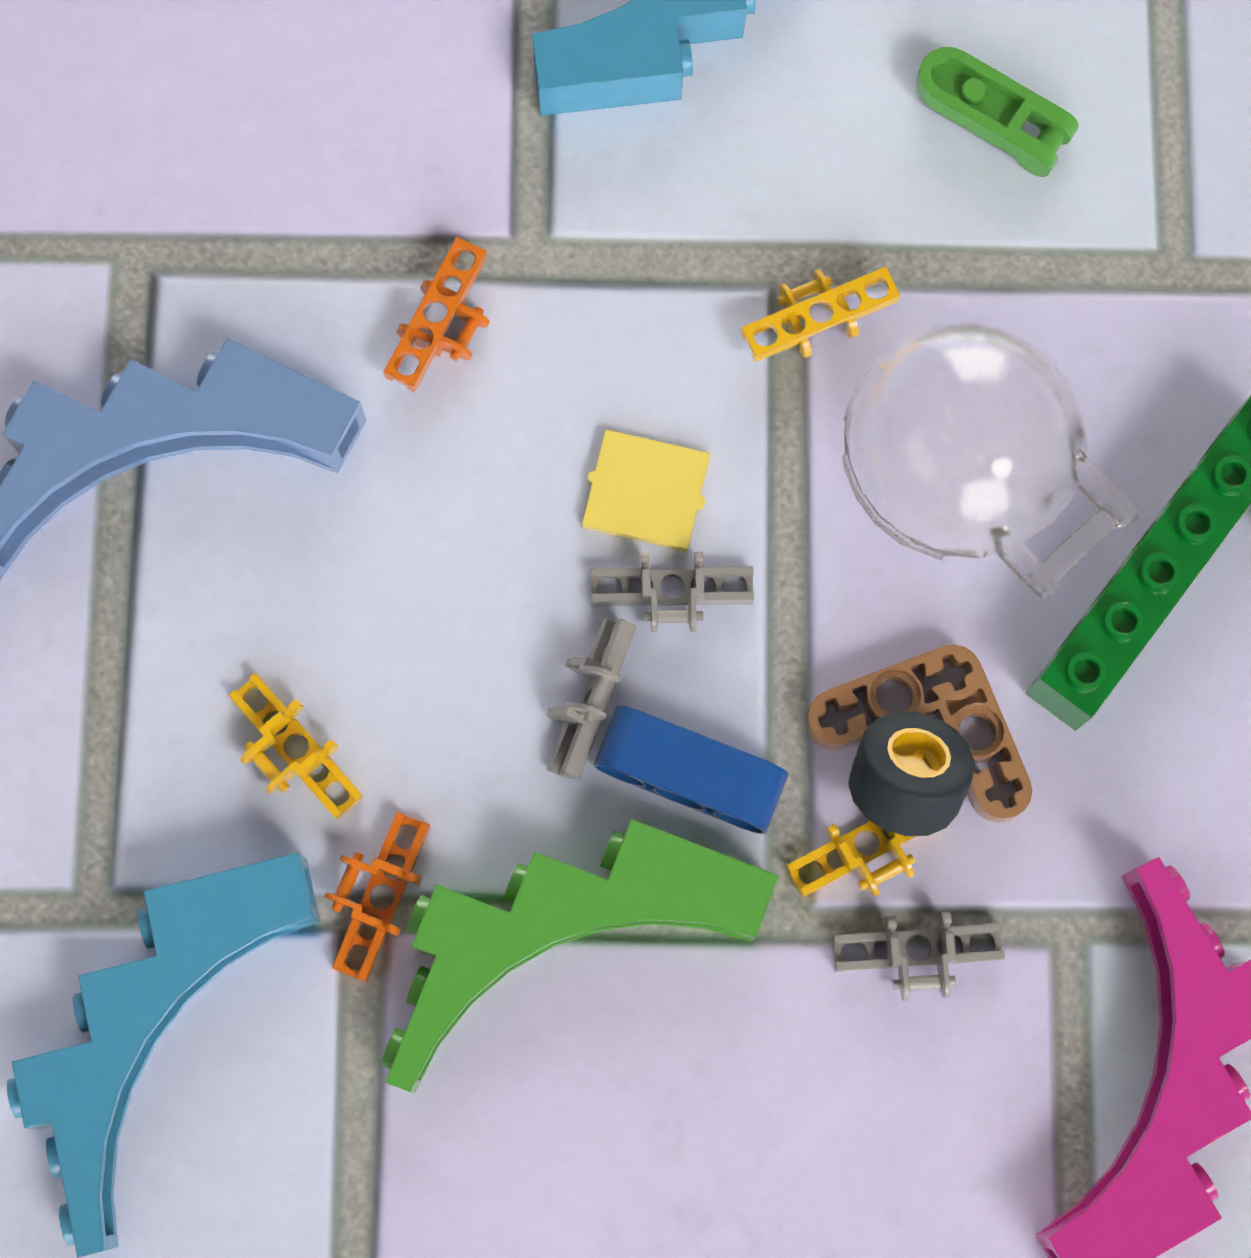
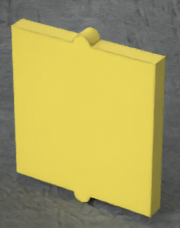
M606 429L596 470L588 474V483L591 485L582 528L687 552L697 510H702L705 506V498L701 495L710 453Z

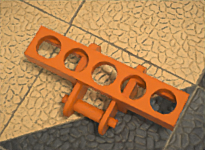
M459 237L455 238L433 281L424 280L421 284L420 290L425 296L409 325L402 323L396 331L401 340L383 371L386 379L400 382L406 385L407 389L415 392L434 356L440 357L443 350L450 353L449 357L455 361H458L459 358L471 359L473 354L467 346L477 327L487 328L490 321L483 315L484 310L480 307H476L474 310L466 306L465 298L487 259L486 250ZM462 251L470 252L475 257L471 268L468 270H458L454 267ZM448 277H454L460 281L461 286L458 292L444 287ZM431 303H440L446 307L447 315L440 322H430L424 316L425 308ZM454 315L466 321L456 341L444 336ZM419 329H426V330L430 331L433 336H431V335H429V334H427V333H425V332H423V331H421V330H419ZM406 355L414 356L419 361L415 372L411 375H403L398 372Z
M396 812L378 858L374 857L372 865L361 862L364 855L355 852L352 858L341 855L339 860L347 865L336 893H325L324 898L334 902L331 909L340 913L342 906L352 909L350 915L352 921L332 969L367 983L387 933L399 936L401 928L391 923L408 882L420 885L423 878L412 873L431 828L430 824ZM408 825L413 826L418 831L411 848L406 850L398 847L395 840L400 828ZM393 855L401 856L405 859V863L400 868L388 863V857ZM359 871H363L372 876L362 900L358 904L348 900V897ZM384 873H387L399 879H389L384 875ZM379 885H387L394 891V902L387 909H377L371 904V892ZM361 923L377 929L373 939L367 940L360 936L358 930ZM355 945L364 946L368 950L360 970H352L346 964L349 951Z

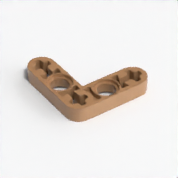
M955 644L942 646L828 689L816 696L807 710L805 724L807 733L813 742L822 748L830 750L843 749L861 742L863 733L869 727L865 724V713L850 718L844 725L845 734L837 735L833 727L822 729L819 721L826 714L825 705L833 704L837 712L847 711L856 707L859 703V699L853 693L862 691L865 711L874 722L877 718L891 714L881 709L877 703L876 691L878 686L887 681L900 682L906 686L911 697L910 707L904 712H919L926 715L934 714L935 717L955 728L958 733L960 723L968 717L982 718L991 726L993 732L991 745L985 750L977 751L971 749L975 764L986 762L998 752H1001L1005 761L998 762L993 768L1001 784L1012 782L1016 793L1008 799L1010 808L1005 809L1000 800L989 802L985 792L993 786L990 772L987 767L978 774L974 772L967 794L972 806L980 816L988 821L997 823L1010 821L1025 811L1031 802L1033 790L1030 778L982 665L976 655L964 646ZM946 660L949 661L952 668L963 667L967 675L959 682L960 690L955 691L950 682L942 683L932 687L927 692V695L933 702L924 703L922 684L912 671L921 670V681L923 682L936 677L944 668L943 661Z

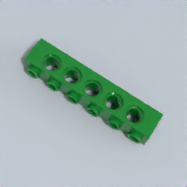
M1251 395L1235 411L1026 690L1025 694L1074 731L1093 718L1251 504Z

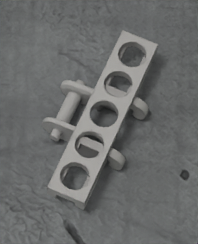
M641 552V568H591V606L651 605V612H643V621H651V632L657 631L658 623H689L690 631L695 632L696 621H703V611H696V605L753 604L754 602L753 566L703 567V552H694V569L650 570V552ZM671 576L677 577L683 583V593L677 598H667L660 591L662 580ZM704 577H708L713 581L715 585L714 592H704ZM727 577H740L745 582L746 591L724 592L722 583ZM615 578L620 582L622 590L621 593L599 594L597 587L601 580ZM641 578L642 593L629 592V584L633 579ZM694 580V588H691V583ZM658 605H688V610H658Z
M603 618L589 658L572 657V659H567L565 667L590 678L581 703L566 702L564 707L554 706V708L549 707L546 716L564 723L547 767L548 771L561 777L580 779L600 723L606 719L607 714L605 710L615 683L620 681L619 672L635 632V625L624 619H617L614 622L608 618Z
M940 912L939 928L895 931L897 928L896 917L886 916L885 932L832 936L835 972L898 968L899 979L893 980V989H900L903 1001L909 999L910 991L940 989L942 997L947 998L950 995V986L956 985L955 975L949 976L948 964L1005 959L1001 942L1002 925L1001 923L949 927L951 925L950 912ZM974 934H989L993 940L992 951L973 952L970 947L971 936ZM921 936L928 942L930 947L929 954L924 960L918 961L908 956L905 948L906 942L910 937ZM954 936H957L961 942V951L958 954L955 951ZM939 938L941 939L942 954L937 947ZM876 941H886L888 959H877L875 957L873 949ZM861 943L866 951L864 960L845 962L841 954L843 945ZM937 965L938 975L909 977L908 967Z

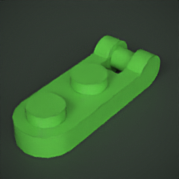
M955 47L935 49L923 59L916 78V91L921 101L944 117L1018 159L1019 164L1035 176L1046 177L1049 175L1058 161L1056 151L1060 145L1068 144L1079 128L1078 121L1072 114L963 50ZM1027 121L1039 127L1040 134L1037 138L1022 130Z

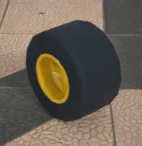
M893 712L877 718L863 733L852 764L848 785L855 805L868 820L882 829L903 836H929L947 828L958 815L972 782L975 761L970 746L955 728L939 718L919 712Z

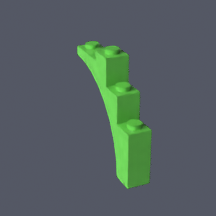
M631 819L626 834L613 831L600 867L611 871L608 880L535 851L529 866L517 863L504 895L505 900L514 903L510 913L436 884L431 898L420 895L407 926V932L416 935L411 946L416 951L435 959L431 969L420 966L413 979L406 1003L415 1006L406 1031L395 1028L386 1046L381 1066L389 1068L390 1071L385 1083L415 1093L439 1046L470 1006L508 973L553 947L601 931L648 925L699 928L752 942L757 936L778 875Z

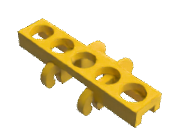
M885 266L833 289L829 286L833 284L831 277H825L820 269L813 271V281L790 290L785 283L779 285L781 296L777 297V302L779 306L785 305L786 309L741 328L742 338L747 341L754 362L797 344H800L799 351L802 358L812 355V349L808 337L838 324L846 323L848 338L851 339L858 336L859 330L856 319L899 301L900 293L887 267ZM881 282L887 286V295L879 299H873L865 292V289ZM819 292V295H817V296H814V297H812V298H809V299H807V300H805V301H802V302H800V303H798V304H797V302H796V301H799V300H801V299H803V298H806V297H808V296H810V295H813V294ZM856 294L859 297L860 305L858 308L851 310L845 298ZM817 303H824L827 310H832L833 315L831 319L823 323L816 322L809 313L811 306ZM800 317H801L802 320L804 321V324H805V328H804V329H803V327H802V325H801V323H800ZM782 324H785L789 333L782 328ZM773 329L777 335L775 343L761 346L755 341L754 336Z
M254 673L249 677L250 680L239 690H234L229 694V697L263 735L255 744L251 741L245 744L246 752L241 756L240 761L242 764L253 761L270 780L266 788L268 794H272L279 789L285 792L290 788L287 782L295 775H298L334 818L338 820L364 798L330 759L338 749V744L331 739L323 745L324 749L322 750L295 719L303 710V704L299 700H294L288 705L289 709H287L261 678ZM253 689H259L268 700L265 708L254 712L244 701L247 693ZM278 712L269 721L265 723L266 718L270 714ZM288 724L287 729L283 733L275 735ZM293 736H303L307 739L309 745L307 753L297 759L287 756L285 752L287 740ZM270 746H273L289 765L282 772L264 754ZM321 764H324L329 770L328 776L321 782H315L309 775ZM337 782H340L350 794L346 803L340 806H336L326 795L327 788Z
M869 821L840 837V831L836 824L833 823L826 827L831 842L791 862L785 867L802 898L856 869L862 878L861 881L857 882L859 888L862 891L867 888L871 895L876 897L879 895L877 885L900 872H903L908 878L914 876L911 864L915 863V859L912 854L906 856L900 845L917 836H903L887 831L891 838L890 840L884 835L881 827ZM864 831L871 832L877 837L878 849L874 854L863 855L857 851L854 843L859 833ZM835 849L844 864L836 870L831 868L827 862V854ZM891 851L895 860L870 872L866 864ZM814 861L822 868L823 877L807 885L800 879L799 869Z

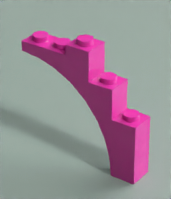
M1160 857L1152 859L1122 875L1123 881L1144 923L1156 969L1159 1030L1153 1074L1137 1121L1111 1166L1075 1206L1035 1234L1048 1258H1156L1221 1220L1222 1217L1212 1202L1218 1198V1192L1214 1183L1199 1163L1190 1164L1187 1157L1251 1120V1110L1245 1102L1250 1099V1092L1246 1083L1232 1065L1226 1064L1224 1066L1219 1058L1251 1039V960L1234 963L1228 967L1224 966L1220 959L1225 956L1221 941L1207 923L1202 922L1199 924L1186 902L1190 899V892L1185 881L1171 865L1165 867Z

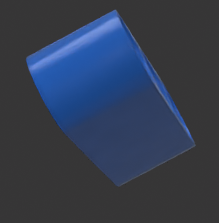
M620 705L615 708L593 763L594 768L615 779L758 834L767 833L789 775L783 768L762 758L640 710Z

